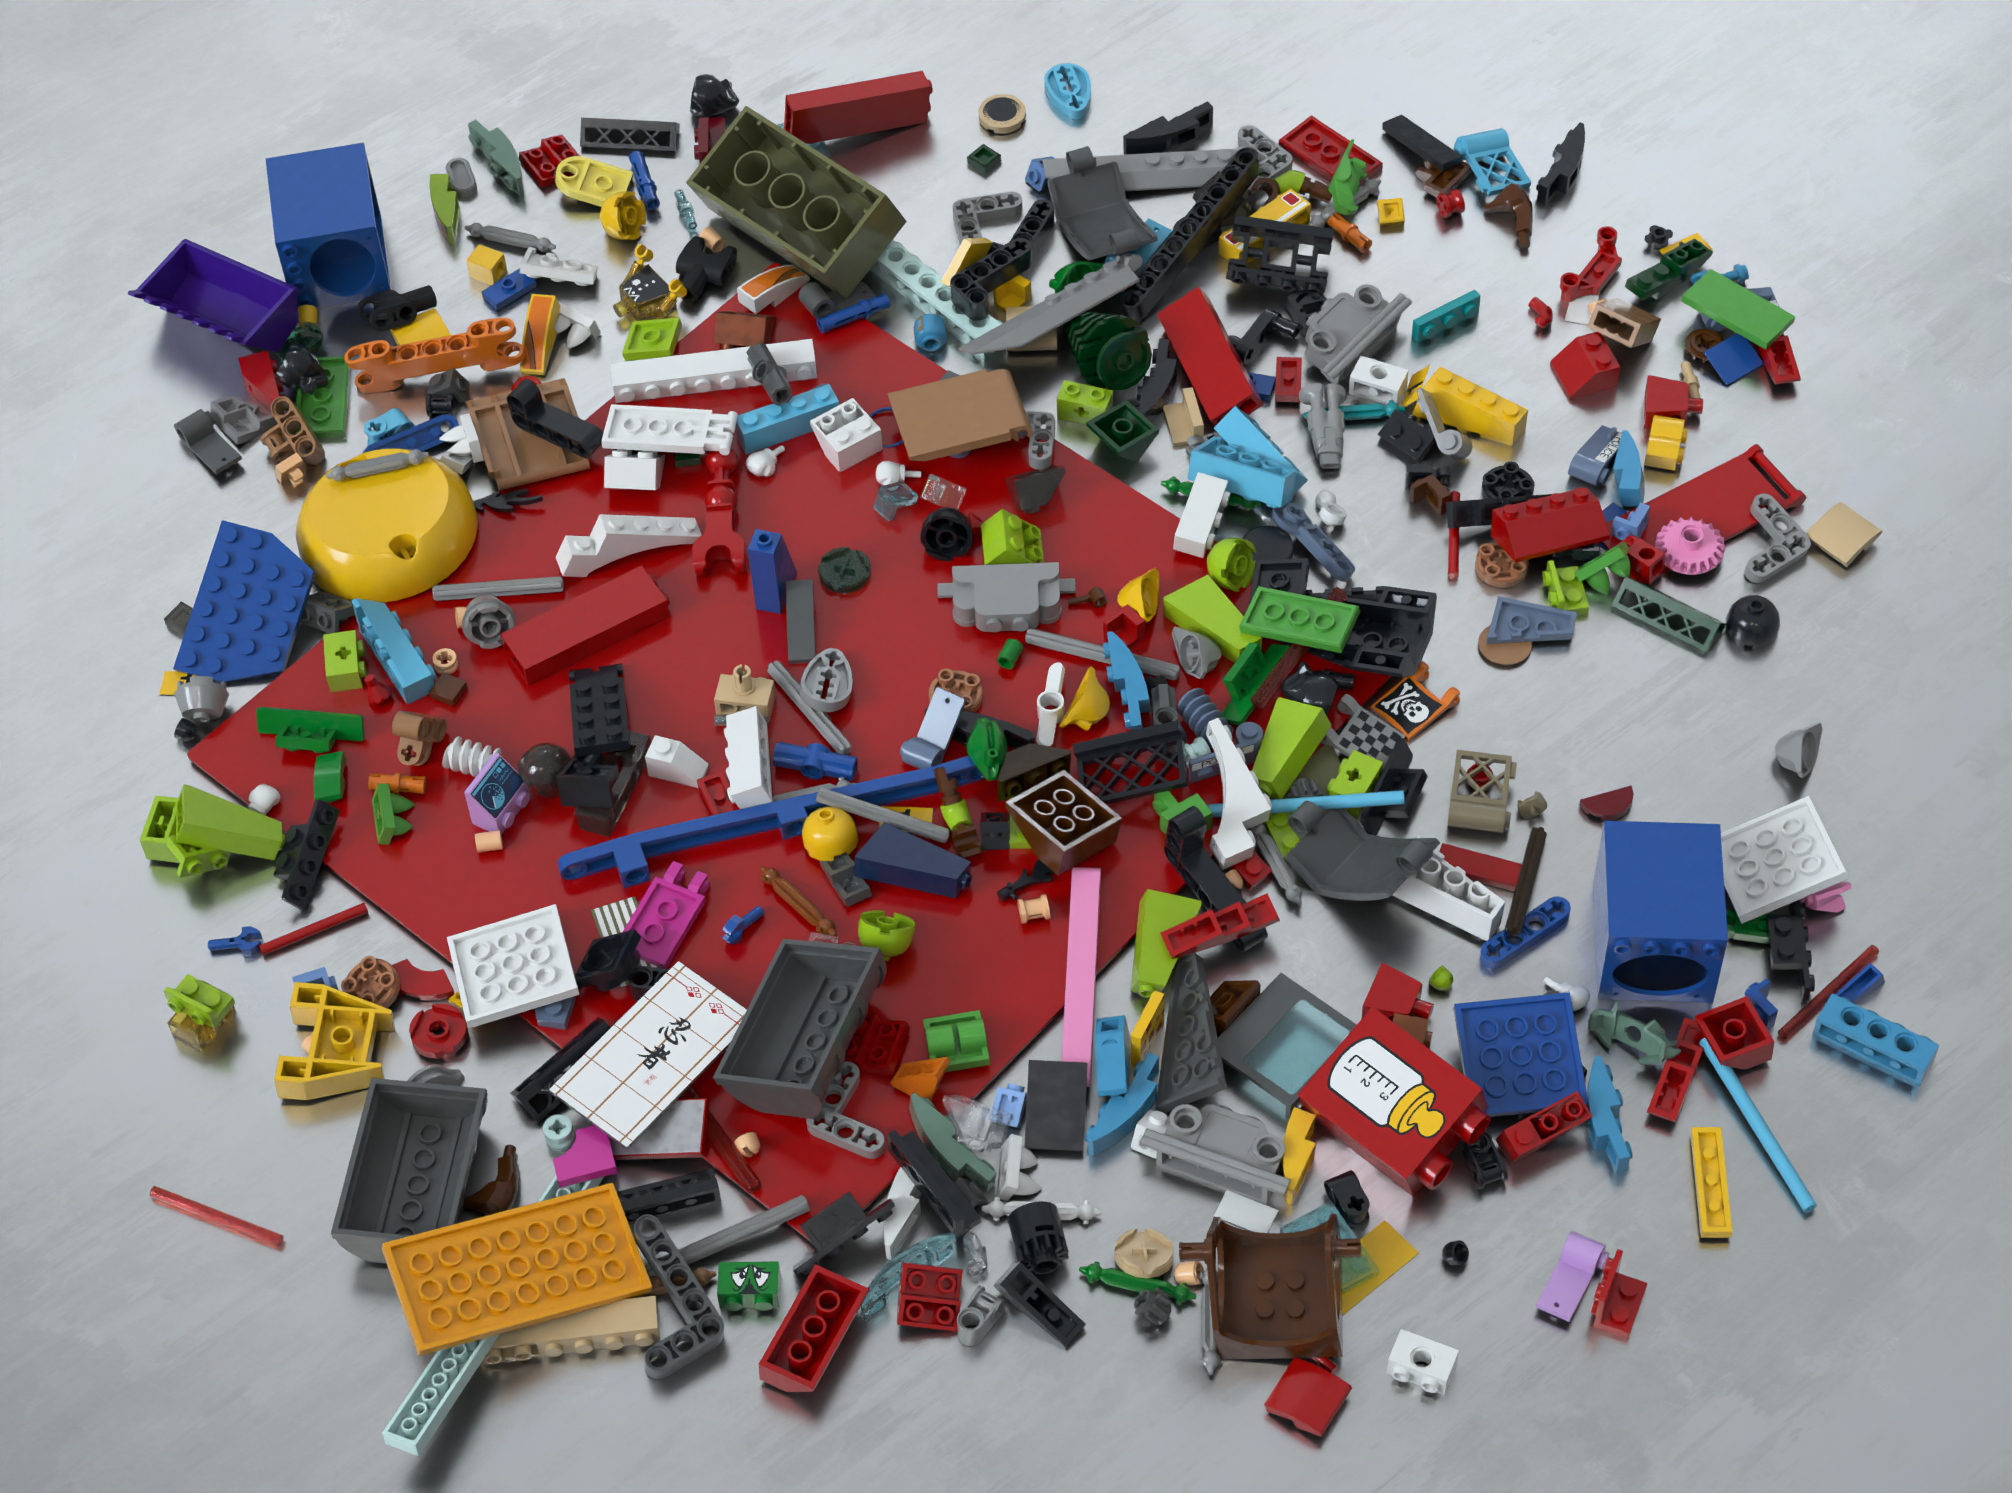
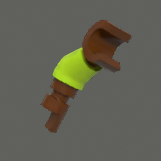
M1289 170L1273 180L1267 177L1259 178L1248 192V196H1254L1257 190L1265 191L1268 194L1265 205L1276 199L1277 195L1283 194L1290 188L1302 195L1308 193L1310 198L1327 204L1330 203L1332 194L1328 191L1329 186L1316 180L1311 182V178L1306 177L1305 173L1297 170Z
M944 767L933 769L939 792H943L944 795L941 797L943 805L940 807L944 820L952 831V841L957 856L966 858L982 853L983 848L979 842L976 828L972 824L966 800L962 799L961 793L956 791V788L959 787L957 778H947Z

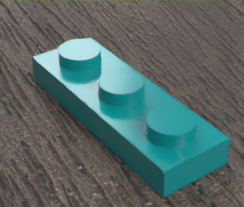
M1474 289L1414 319L1412 338L1419 343L1425 339L1432 338L1435 334L1447 328H1452L1455 324L1467 318H1472L1479 313L1481 295Z

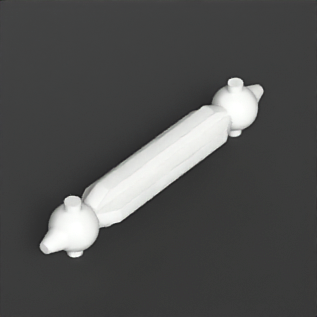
M994 1197V1201L982 1206V1211L994 1217V1221H999L1000 1217L1004 1214L1009 1216L1016 1208L1038 1201H1010L1004 1204L1000 1201V1197ZM1083 1200V1204L1079 1207L1070 1202H1050L1057 1206L1060 1220H1073L1079 1217L1083 1220V1224H1089V1220L1101 1215V1210L1089 1204V1200Z

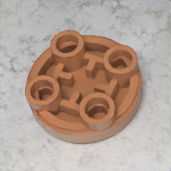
M1497 542L1482 544L1479 547L1475 561V570L1478 577L1486 584L1497 588L1513 587L1522 582L1527 575L1529 566L1528 560L1515 562Z
M942 669L929 687V702H931L936 687H941L967 699L962 711L975 713L982 704L983 690L980 678L973 673Z
M367 956L349 972L341 983V989L345 993L388 1008L399 994L400 977L396 969L387 961Z

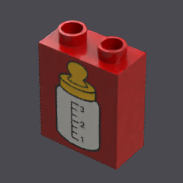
M1373 1006L1297 1094L1304 1111L1316 1115L1315 1121L1413 1197L1423 1185L1430 1190L1436 1189L1452 1169L1453 1161L1448 1158V1155L1461 1140L1468 1145L1475 1143L1483 1135L1491 1120V1117L1485 1113L1488 1105L1481 1087Z

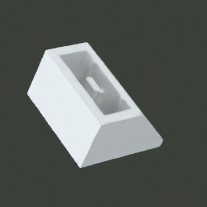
M853 398L810 420V425L825 456L839 472L883 450L881 429Z
M617 449L612 451V454L605 456L604 488L659 489L665 455H658V451L638 452V454L632 453V450Z

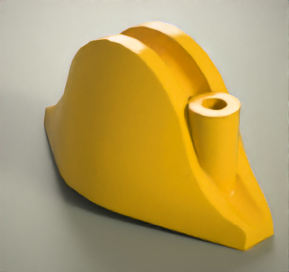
M1156 567L1130 580L1120 590L1117 598L1122 608L1128 604L1141 618L1145 619V622H1149L1157 612L1159 572Z
M1093 667L1088 668L1059 727L1064 728L1068 725L1076 724L1088 731L1091 725L1099 722L1107 714L1110 705L1109 697L1099 684Z

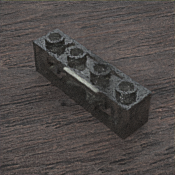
M629 731L630 749L606 753L602 765L619 766L620 762L622 763V769L612 787L614 805L612 808L575 807L574 814L577 817L579 829L610 837L647 765L645 756L651 745L650 736Z

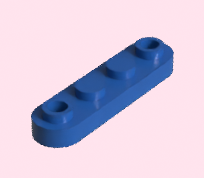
M439 415L365 447L362 453L385 448L418 449L422 452L445 442L439 439L446 433L441 430L442 423L446 422L449 425L448 430L459 426V423L452 415Z

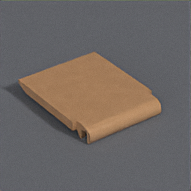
M984 369L887 393L909 460L929 461L1010 441L1011 438L1018 441V432L1021 430H1027L1029 438L1033 434L1010 371L1007 369H998L990 372Z
M565 378L536 384L540 389L543 402L578 417ZM513 390L466 401L468 412L479 439L489 478H495L499 491L590 469L587 458H583L520 429L513 422L507 403V396Z

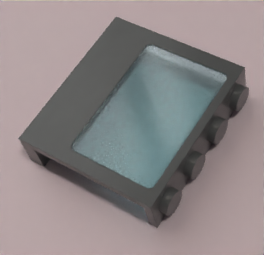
M1280 973L1218 1037L1222 1064L1225 1062L1286 1105L1285 1118L1289 1120L1294 1107L1304 1110L1297 1094L1357 1024L1283 973Z

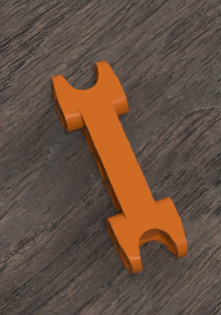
M493 318L476 321L469 325L467 332L392 347L384 340L363 343L347 350L344 359L349 368L364 370L355 377L354 382L357 389L362 393H378L399 388L403 384L404 379L448 371L453 368L459 369L474 365H480L481 369L485 371L508 368L522 362L525 358V351L520 343L506 342L516 334L514 322L509 318ZM502 327H510L507 331H499ZM514 351H520L516 356H509ZM361 355L358 359L351 360L352 357ZM364 380H372L369 384H361Z

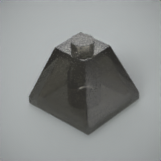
M1051 465L1046 469H1035L1005 477L1006 485L1017 510H1025L1026 514L1040 511V506L1048 504L1066 472L1064 467Z

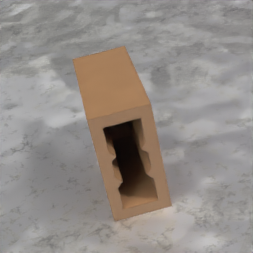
M1615 298L1596 304L1587 327L1633 348L1652 342L1661 318Z

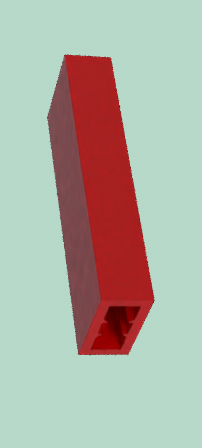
M923 71L789 94L785 98L784 130L804 143L812 144L926 123L928 112L931 111L929 97L933 92L932 83L930 80H927Z
M1199 286L1157 313L1210 421L1215 426L1234 406L1249 415L1264 405L1213 304Z
M641 565L501 633L503 648L529 686L670 617L668 610L670 600L664 590L660 591L658 589V584L653 574H647Z

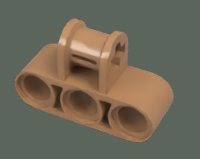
M285 396L276 398L272 402L270 410L278 424L266 431L260 439L262 444L267 446L271 452L270 457L272 461H283L297 452L307 464H320L325 457V451L303 413L289 398ZM289 408V411L283 415V412ZM301 427L300 432L294 435L295 431ZM313 447L312 451L306 454L307 450Z
M397 712L392 724L393 735L400 736L397 750L399 761L404 765L421 766L425 764L430 757L433 742H441L445 735L446 719L418 712ZM411 750L416 752V757L411 755Z

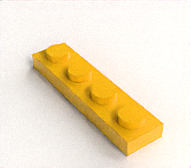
M1691 1127L1690 1137L1701 1238H1731L1733 1231L1721 1127Z

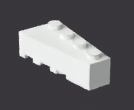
M1438 850L1433 852V856L1413 877L1408 878L1393 893V896L1485 941H1488L1500 926L1505 906L1504 900L1479 881L1473 882L1466 877V872L1459 866L1454 868L1444 860L1445 856Z

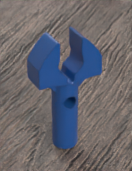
M757 906L742 918L737 915L731 917L722 929L726 934L721 938L729 944H737L742 939L743 930L764 915L763 908Z
M242 927V933L237 937L209 940L208 949L216 951L239 948L244 956H252L260 951L259 945H261V941H248L251 939H262V935L254 927Z

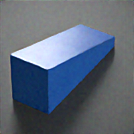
M1869 963L1835 995L1845 997L1856 1004L1885 983L1884 975L1872 963Z

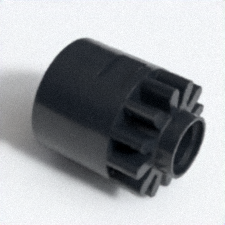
M1045 1201L1032 1202L1022 1205L1010 1213L1008 1224L1018 1262H1021L1030 1272L1033 1270L1038 1274L1052 1272L1058 1266L1063 1265L1062 1260L1069 1258V1251L1055 1204Z

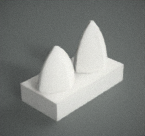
M559 302L561 307L555 324V330L558 334L568 327L571 328L567 337L568 349L578 346L588 337L594 340L598 338L601 332L594 319Z
M470 414L460 415L462 425L448 430L439 438L440 441L455 443L450 448L449 453L456 455L471 454L474 463L484 461Z
M1011 1134L1001 1146L996 1196L1000 1197V1200L1008 1201L1013 1194L1031 1195L1042 1189L1033 1178L1020 1172V1169L1030 1168L1038 1163L1035 1155L1022 1146V1136Z

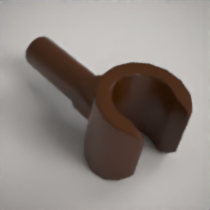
M1094 587L1085 596L1068 599V603L1070 606L1092 601L1095 607L1100 608L1107 604V600L1103 590L1099 587Z

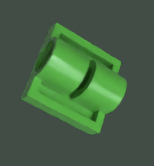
M980 1010L923 1019L929 1058L948 1057L950 1063L945 1072L990 1065L985 1028Z

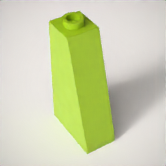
M1209 575L1163 597V614L1166 618L1183 629L1200 633L1210 638L1219 646L1221 654L1235 663L1249 642L1259 644L1262 650V637L1240 632L1239 626L1244 616Z
M1280 697L1277 699L1252 769L1257 776L1258 787L1262 794L1265 793L1268 797L1276 799L1284 797L1332 726L1323 708Z
M183 784L176 802L177 843L275 860L278 850L283 849L285 834H282V822L185 784Z
M1150 889L1146 890L1139 903L1130 992L1138 993L1145 998H1150L1155 990L1162 992L1178 958H1171L1160 933L1196 917L1201 907V900Z

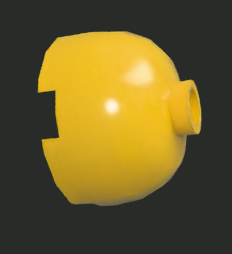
M623 191L614 193L606 198L602 204L600 211L602 227L614 239L636 240L641 236L639 231L641 225L646 224V210L643 201L636 198L635 192Z
M827 806L813 811L806 818L802 828V839L805 849L809 852L810 857L819 861H834V856L845 852L849 855L856 848L859 839L853 818L846 811L835 807Z

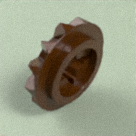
M1710 329L1695 330L1686 337V353L1692 354L1693 360L1700 358L1704 363L1707 360L1704 352L1708 349L1701 347V343L1710 349L1725 339L1718 332Z

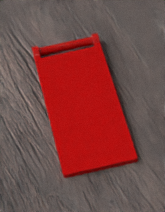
M1755 444L1743 454L1644 503L1650 506L1649 522L1639 539L1655 547L1657 534L1661 531L1663 525L1667 526L1671 520L1676 522L1680 517L1688 520L1692 516L1695 521L1703 519L1705 524L1712 523L1713 528L1719 529L1720 536L1724 537V541L1759 524L1750 511L1751 504L1757 495H1771L1784 510L1803 504L1806 500V495L1801 490H1797L1763 454L1764 450L1758 444ZM1750 461H1756L1789 498L1784 499ZM1759 505V507H1760L1761 509L1764 508V507H1765L1766 509H1768V507H1767L1766 505H1765V506ZM1631 511L1619 517L1627 520ZM1613 520L1606 523L1610 539L1602 541L1608 550L1621 542V540L1612 536ZM1665 566L1664 572L1670 570L1668 567ZM1630 568L1629 576L1645 583L1641 580V574Z

